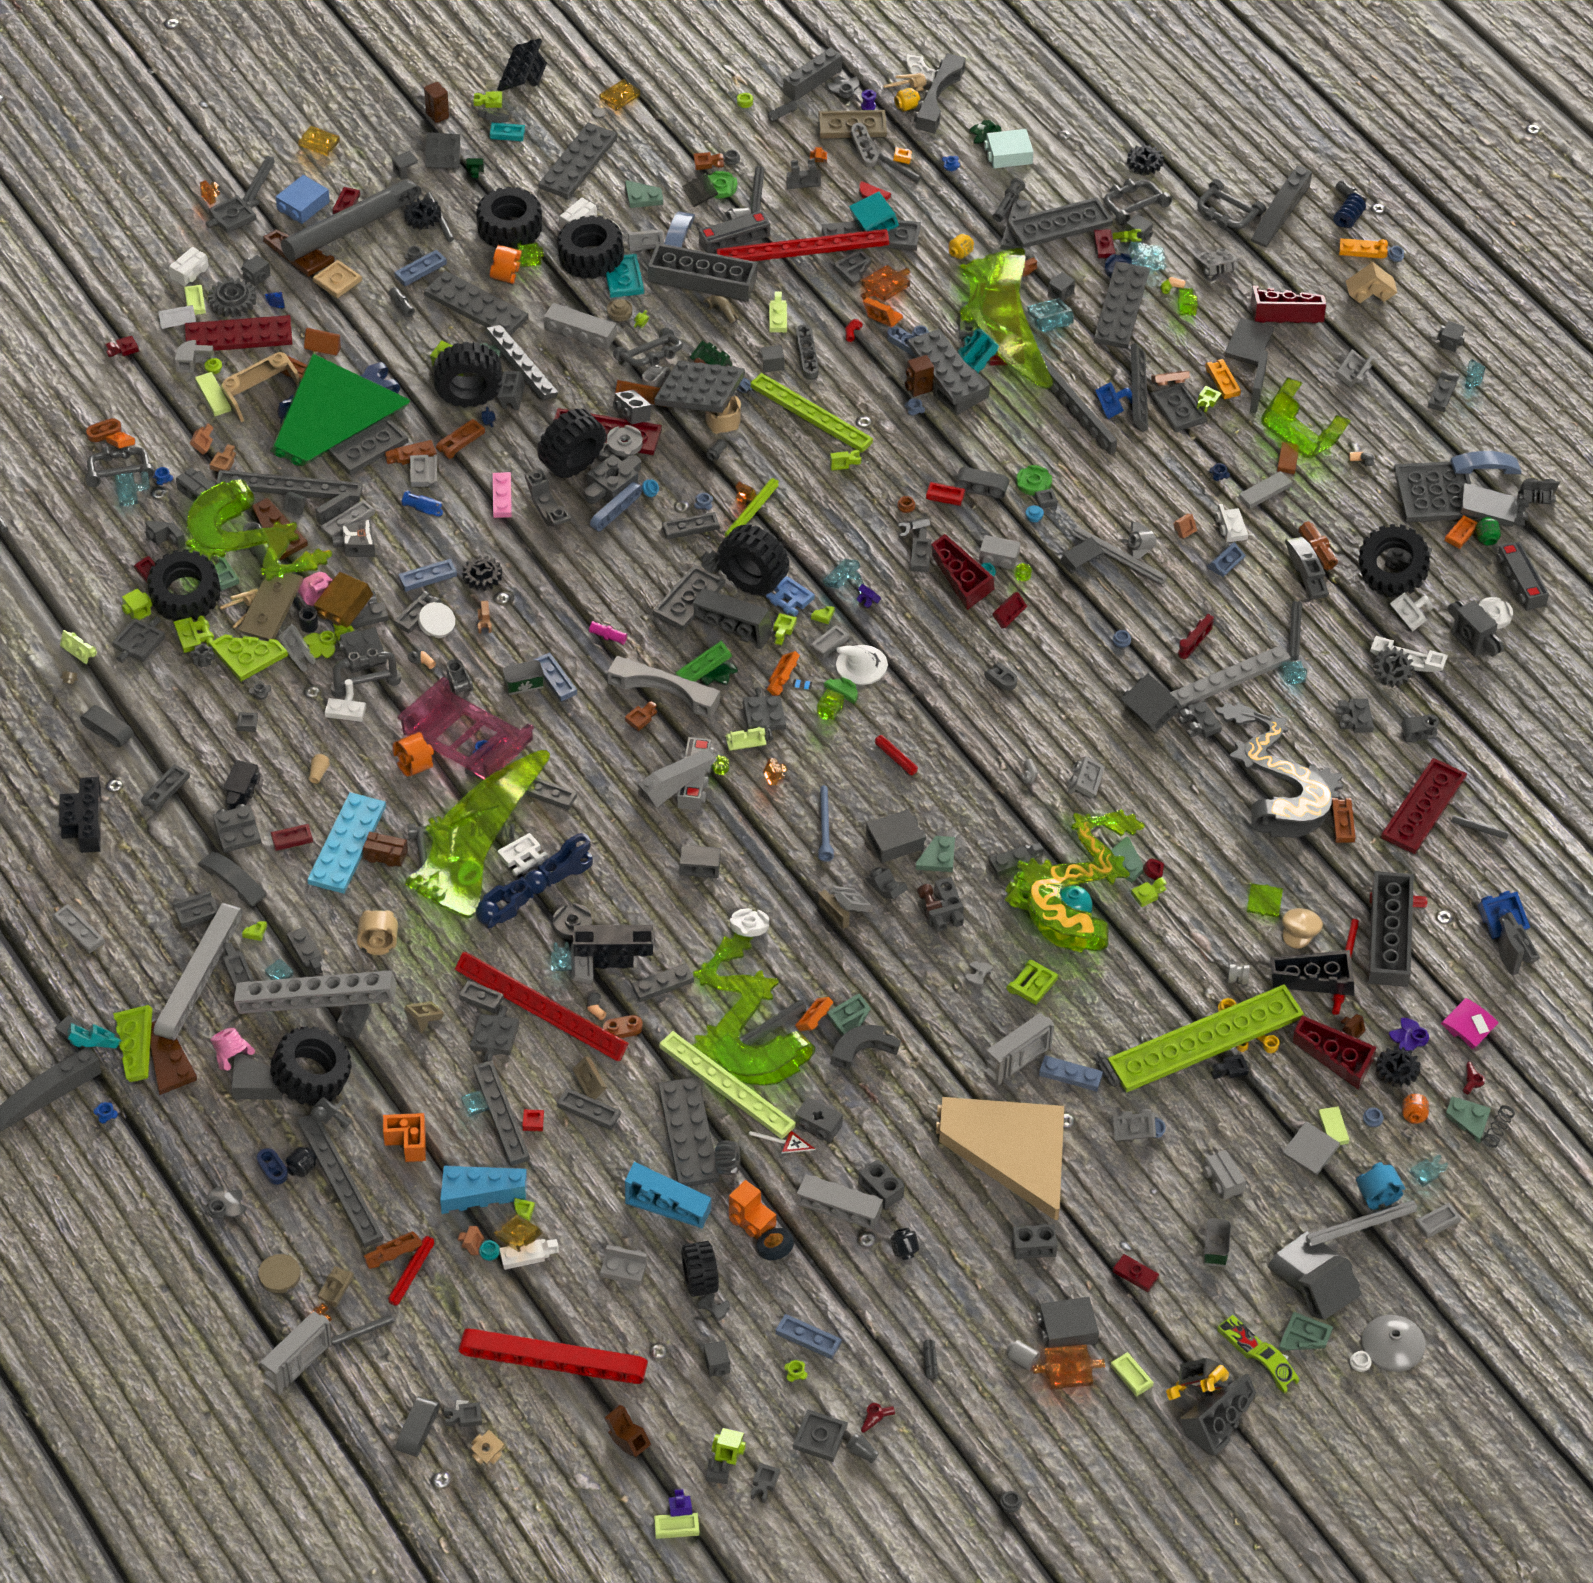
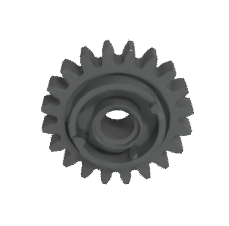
M232 277L230 281L223 279L224 283L217 281V286L212 285V290H209V306L213 308V312L218 311V315L224 313L225 317L228 314H231L232 317L235 314L241 316V312L248 313L247 309H253V305H256L257 295L255 287H252V283L247 284L246 280L240 282V278H237L236 281Z

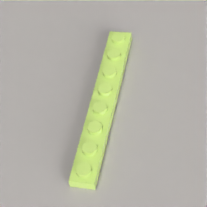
M674 1031L660 1042V1049L779 1138L783 1139L795 1128L796 1122Z

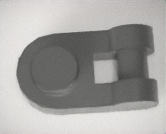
M1000 662L996 663L993 669H988L984 672V676L988 681H993L1004 690H1013L1017 686V675Z

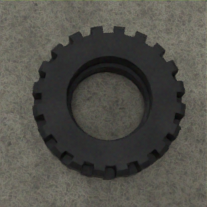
M518 187L497 188L496 191L492 190L488 195H485L477 205L478 233L487 244L493 245L494 248H497L498 245L513 249L524 248L527 244H532L542 231L541 204L527 190L523 191ZM504 217H517L518 219H515V220H502L501 218H504Z
M589 215V217L582 216L580 219L572 220L570 224L567 223L558 234L557 248L560 264L569 274L572 273L575 277L580 276L582 279L590 277L596 279L598 276L604 277L606 272L612 273L615 270L614 268H618L623 261L624 246L621 230L608 218L604 219L602 216L595 217L594 215ZM587 246H597L595 248L584 249V247Z
M477 342L455 343L452 347L448 346L445 348L444 352L441 351L434 361L435 390L447 403L451 402L452 405L457 407L460 405L463 408H468V406L477 407L479 404H486L488 400L491 401L500 392L502 387L500 358L491 348L488 349V346L484 344L479 345ZM462 373H476V374H478V375H475V376H472V377H462V376H458L459 374H462Z
M569 410L566 414L563 413L558 419H555L546 428V432L542 434L541 441L538 442V458L557 477L570 478L573 475L576 476L581 471L587 469V466L592 464L594 459L599 456L600 451L604 447V442H606V431L604 426L587 410Z
M746 524L734 528L719 545L717 551L718 565L721 566L722 573L737 588H741L746 593L750 592L752 595H766L771 593L789 571L788 553L783 549L782 543L778 542L774 535L768 533L769 531L762 530L756 525Z
M1390 524V527L1385 528V525L1380 526L1379 531L1373 530L1370 532V538L1366 537L1363 540V545L1360 546L1359 566L1363 580L1366 584H1369L1371 590L1374 591L1376 589L1377 593L1382 596L1384 593H1387L1388 597H1394V594H1399L1400 596L1404 592L1411 594L1414 592V587L1419 588L1422 585V580H1426L1430 569L1428 546L1424 542L1422 535L1416 534V530L1413 528L1408 530L1406 525L1400 524V527H1395V524ZM1401 548L1411 555L1412 562L1402 572L1387 573L1378 567L1377 558L1387 549Z
M183 549V552L176 550L170 555L167 553L163 555V559H158L155 562V567L152 566L149 571L147 586L152 605L159 614H163L164 618L168 620L173 618V621L192 617L196 621L199 616L208 615L210 613L209 609L213 610L216 602L219 601L221 588L217 569H215V565L207 556L203 554L200 556V552H189V550ZM183 577L195 578L201 582L196 590L185 595L173 594L167 590L172 582Z
M308 1026L301 1027L300 1030L295 1028L290 1033H286L279 1042L270 1063V1074L273 1077L274 1084L279 1086L278 1090L282 1094L288 1095V1099H294L302 1105L308 1103V1106H315L322 1097L326 1098L329 1102L333 1101L341 1093L352 1068L350 1053L346 1051L347 1047L345 1044L339 1041V1037L335 1034H329L330 1031L326 1029L322 1031L319 1030V1027L314 1026L312 1028H308ZM296 1058L315 1060L324 1068L326 1074H312L305 1071L297 1063Z

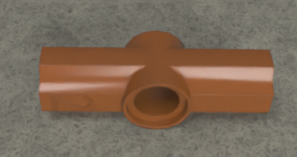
M1310 521L1304 522L1299 527L1298 532L1311 545L1323 569L1327 571L1333 569L1337 565L1338 560L1330 549L1328 538L1321 536L1313 523H1310Z

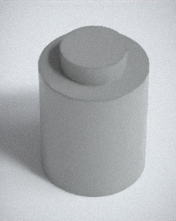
M1019 1340L1015 1343L1011 1342L1006 1350L1008 1359L1029 1371L1035 1367L1040 1357L1039 1351Z

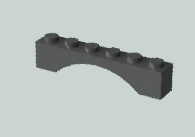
M947 53L945 58L941 59L940 69L936 70L934 80H931L930 90L926 91L924 101L920 103L919 112L915 114L914 122H916L917 130L936 133L941 116L937 99L947 87L961 80L965 71L966 57Z

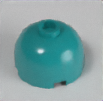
M1075 885L1066 886L1055 896L1054 905H1064L1067 918L1080 913L1091 916L1093 903L1090 894L1084 888Z

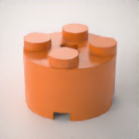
M498 245L494 253L493 265H491L490 278L514 284L516 274L514 273L519 271L522 251Z
M420 732L393 743L394 757L398 756L399 762H397V765L405 776H414L433 767L431 755L434 754V750L430 744L427 745Z

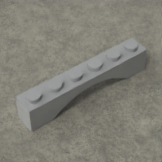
M616 656L608 670V684L623 689L651 687L668 691L681 698L691 708L693 713L710 719L720 704L719 690L666 673L645 664L631 661L628 658Z

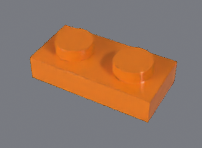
M830 997L817 998L795 1025L799 1031L815 1029L818 1026V1021L827 1014L834 1002Z

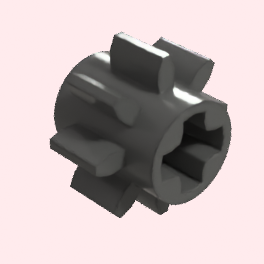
M714 550L711 553L706 551L701 557L703 561L701 566L711 573L714 570L718 573L721 566L718 565L717 552Z
M205 644L195 646V651L191 652V658L194 665L198 664L201 667L211 665V660L215 659V654L212 646L208 647Z

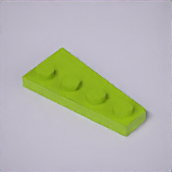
M149 1005L113 1013L114 1019L117 1022V1034L122 1040L119 1045L123 1052L122 1060L126 1079L129 1082L148 1078L153 1009Z

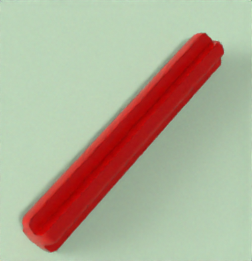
M425 1236L423 1238L422 1245L417 1248L388 1297V1302L391 1305L398 1306L435 1244L432 1237Z

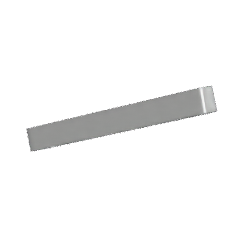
M226 903L221 904L157 1019L154 1035L171 1040L177 1038L225 950L224 944L229 943L239 925L243 914L242 908Z

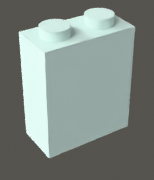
M1026 129L987 133V138L984 140V149L988 151V162H991L993 168L1033 163V148Z

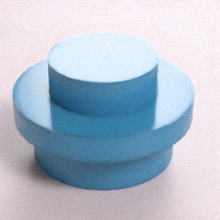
M648 479L643 482L642 489L648 497H654L659 491V485L655 480Z
M1033 505L1026 509L1025 514L1030 522H1039L1044 515V511L1041 507Z

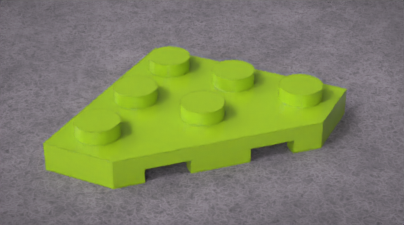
M225 634L209 643L212 646L213 652L241 682L288 656V651L276 639L262 641L256 637L243 636V638H233V635Z

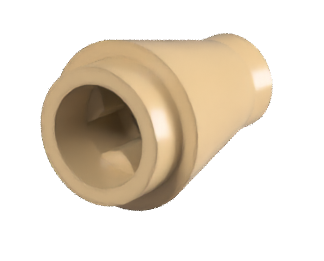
M316 754L311 759L310 782L315 784L320 782L330 766L327 756Z

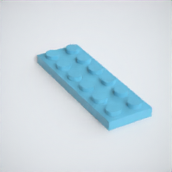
M349 793L307 879L309 885L345 894L363 856V846L369 831H375L386 808V801Z

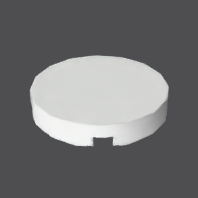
M1489 597L1480 601L1478 605L1482 606L1485 612L1495 619L1498 624L1497 629L1504 628L1510 624L1513 617V609L1508 602H1503L1497 597Z
M433 602L422 608L418 624L426 635L443 638L452 632L455 626V616L448 606Z
M749 908L741 909L733 913L730 919V927L732 931L742 936H759L769 929V917L760 910L754 912Z

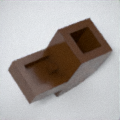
M619 1405L605 1417L610 1428L608 1432L610 1437L625 1453L636 1458L651 1445L644 1429L633 1424L624 1406Z

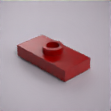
M930 482L926 499L961 506L965 489Z

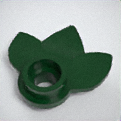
M983 120L981 124L972 126L969 132L977 135L974 139V144L984 143L987 133L1002 132V129L991 120Z
M725 661L703 676L702 681L706 685L714 680L728 685L730 674L737 673L738 669L733 663Z

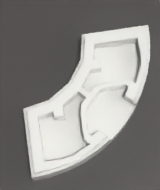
M907 55L906 65L909 73L924 74L926 84L930 85L931 80H934L936 70L927 67L923 62V57Z

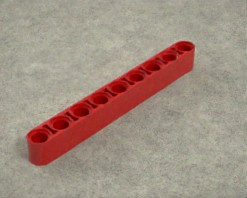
M469 1328L463 1331L458 1349L462 1355L632 1384L644 1382L648 1361L641 1356Z

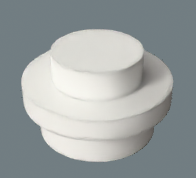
M1358 1351L1350 1358V1365L1356 1371L1364 1372L1371 1367V1358L1364 1351Z

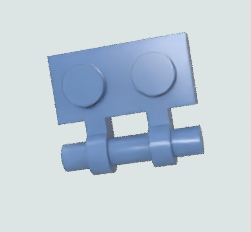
M788 576L775 588V592H777L775 595L772 592L766 595V598L773 605H778L786 614H791L794 617L799 613L795 609L796 606L804 609L815 599V594ZM786 598L787 600H789V602L786 603L782 599Z

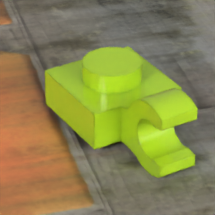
M1141 229L1112 233L1113 240L1120 239V243L1130 242V240L1132 242H1141L1142 238H1137V233L1141 232Z
M853 450L850 454L848 451L830 453L831 471L849 469V465H859L862 462L859 450Z
M779 613L773 626V631H776L775 644L782 646L785 634H792L797 623V617Z
M1163 877L1157 879L1152 885L1149 882H1145L1131 889V895L1142 908L1158 900V894L1166 891L1164 885L1167 882Z

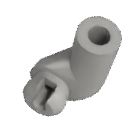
M1027 759L1024 761L1027 771H1025V774H1021V779L1024 783H1032L1038 775V771L1032 759Z

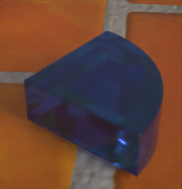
M282 292L265 294V300L270 306L285 308Z

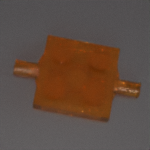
M886 265L862 279V286L868 290L861 294L862 299L865 300L867 297L875 296L885 302L910 287V280L905 278V276L910 274L909 268L907 269L906 267L899 272Z
M1086 1344L1045 1348V1364L1032 1365L1033 1374L1046 1373L1049 1378L1050 1389L1093 1386L1092 1370L1093 1368H1105V1359L1092 1360L1088 1354Z

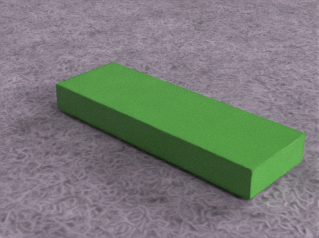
M721 640L678 670L676 674L681 678L696 682L732 657V654Z

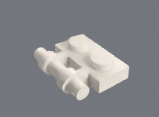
M530 833L497 851L498 856L508 868L513 865L517 866L512 869L515 877L519 874L527 873L528 869L535 865L539 866L543 864L544 860L548 859L546 852L537 853L541 850V845ZM530 856L531 859L524 863L523 860Z

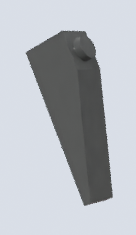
M1248 1374L1243 1375L1226 1388L1205 1399L1180 1418L1188 1438L1212 1456L1228 1445L1232 1430L1237 1429L1239 1425L1238 1420L1242 1412L1247 1411L1256 1394Z

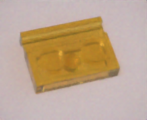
M625 79L599 94V99L604 100L605 104L617 111L639 97L640 90L632 84L626 83Z
M310 126L302 135V138L298 140V145L328 156L329 152H332L340 142V136Z
M518 1214L504 1224L501 1231L494 1232L497 1239L518 1252L521 1251L520 1248L523 1245L527 1246L533 1243L542 1234L537 1226Z

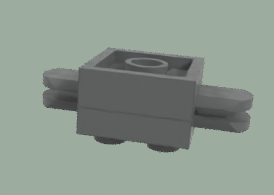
M611 455L587 473V488L584 489L585 500L590 504H595L601 499L609 503L630 483L635 482L638 484V471L641 470L640 458L636 455H630L621 461L616 456Z
M1457 600L1448 606L1449 614L1454 618L1451 634L1474 657L1486 651L1492 657L1503 652V642L1495 635L1498 624L1494 618H1491L1485 612L1482 606H1479L1475 601L1465 605L1461 600Z

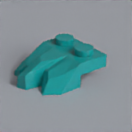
M979 328L974 330L972 337L967 336L964 338L965 345L958 350V354L965 363L979 373L980 370L985 368L987 361L996 354L999 345Z
M71 1023L67 1030L68 1040H71L70 1043L77 1047L117 1048L122 1041L115 1037L116 1034L95 1024H92L89 1031Z

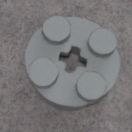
M625 425V428L615 427L607 435V449L625 459L630 455L638 453L643 445L641 432L633 426Z

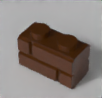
M439 82L425 86L426 114L435 123L448 119V91Z
M370 831L363 846L364 859L371 863H385L389 867H402L408 852L407 839Z

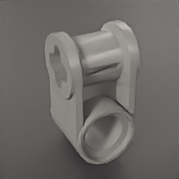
M650 364L642 375V384L660 388L668 378L670 368Z

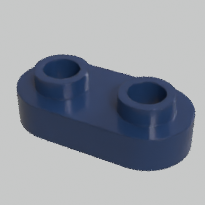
M270 1148L259 1151L257 1163L269 1182L275 1185L284 1183L288 1178V1171L278 1154Z

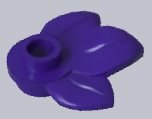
M1401 1018V1029L1389 1032L1390 1038L1394 1042L1400 1043L1399 1050L1405 1047V1051H1413L1417 1046H1424L1429 1041L1427 1030L1409 1018Z

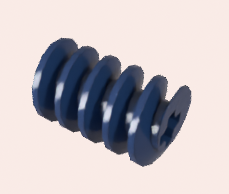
M1356 193L1350 194L1333 216L1334 223L1339 227L1352 228L1366 209V203L1360 195Z

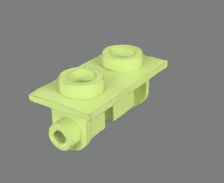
M63 630L60 646L85 664L88 663L89 657H95L97 654L95 647L90 646L88 643H83L84 641L76 636L75 633Z
M760 727L748 729L747 732H744V730L730 731L729 734L725 735L729 751L766 745L765 729Z

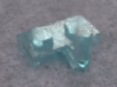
M147 472L141 473L142 484L136 485L133 473L115 475L120 507L138 504L136 492L150 488Z
M844 559L823 580L825 586L840 588L850 578L855 580L859 588L861 584H864L860 573L856 572L861 567L859 561Z

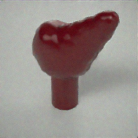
M1470 1061L1466 1064L1467 1084L1463 1088V1092L1467 1095L1471 1093L1473 1088H1480L1485 1084V1077L1476 1071Z
M871 1403L867 1407V1415L861 1427V1432L868 1431L880 1422L883 1417L895 1415L894 1406L882 1408L878 1403Z

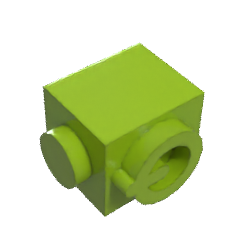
M136 589L122 596V610L126 615L129 614L132 619L141 620L151 615L150 607H152V602L147 593H141L139 589Z
M723 1428L721 1434H716L712 1444L715 1460L720 1462L724 1460L728 1464L736 1465L739 1455H743L745 1451L744 1433Z

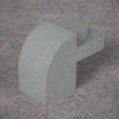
M196 340L181 344L175 356L176 371L194 373L196 363H205L208 359L214 358L213 346L197 345Z

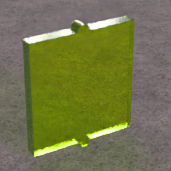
M1251 883L1247 912L1279 918L1283 888L1271 887L1268 884L1259 885Z

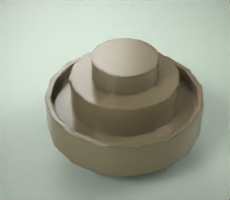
M624 299L613 300L607 306V315L614 321H626L632 316V305Z

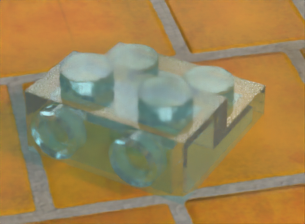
M1060 298L1027 306L1028 314L1035 320V326L1043 332L1052 331L1057 327H1067L1074 323L1073 310Z

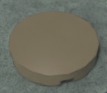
M276 1254L262 1262L259 1267L258 1277L260 1283L267 1291L285 1293L288 1292V1289H293L297 1286L301 1271L298 1262L293 1257L286 1254Z

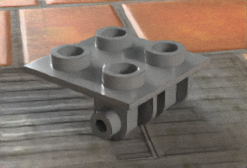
M1225 248L1217 249L1216 252L1211 253L1202 252L1201 255L1195 256L1197 260L1206 266L1204 274L1208 276L1220 274L1221 270L1223 273L1234 271L1238 268L1237 261H1240L1238 257Z

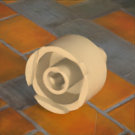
M732 396L723 413L705 411V422L713 433L729 432L739 428L741 402L737 396Z
M366 910L362 913L358 922L357 944L361 949L362 947L367 949L369 954L383 955L388 953L389 949L396 947L398 922L393 912L388 910Z

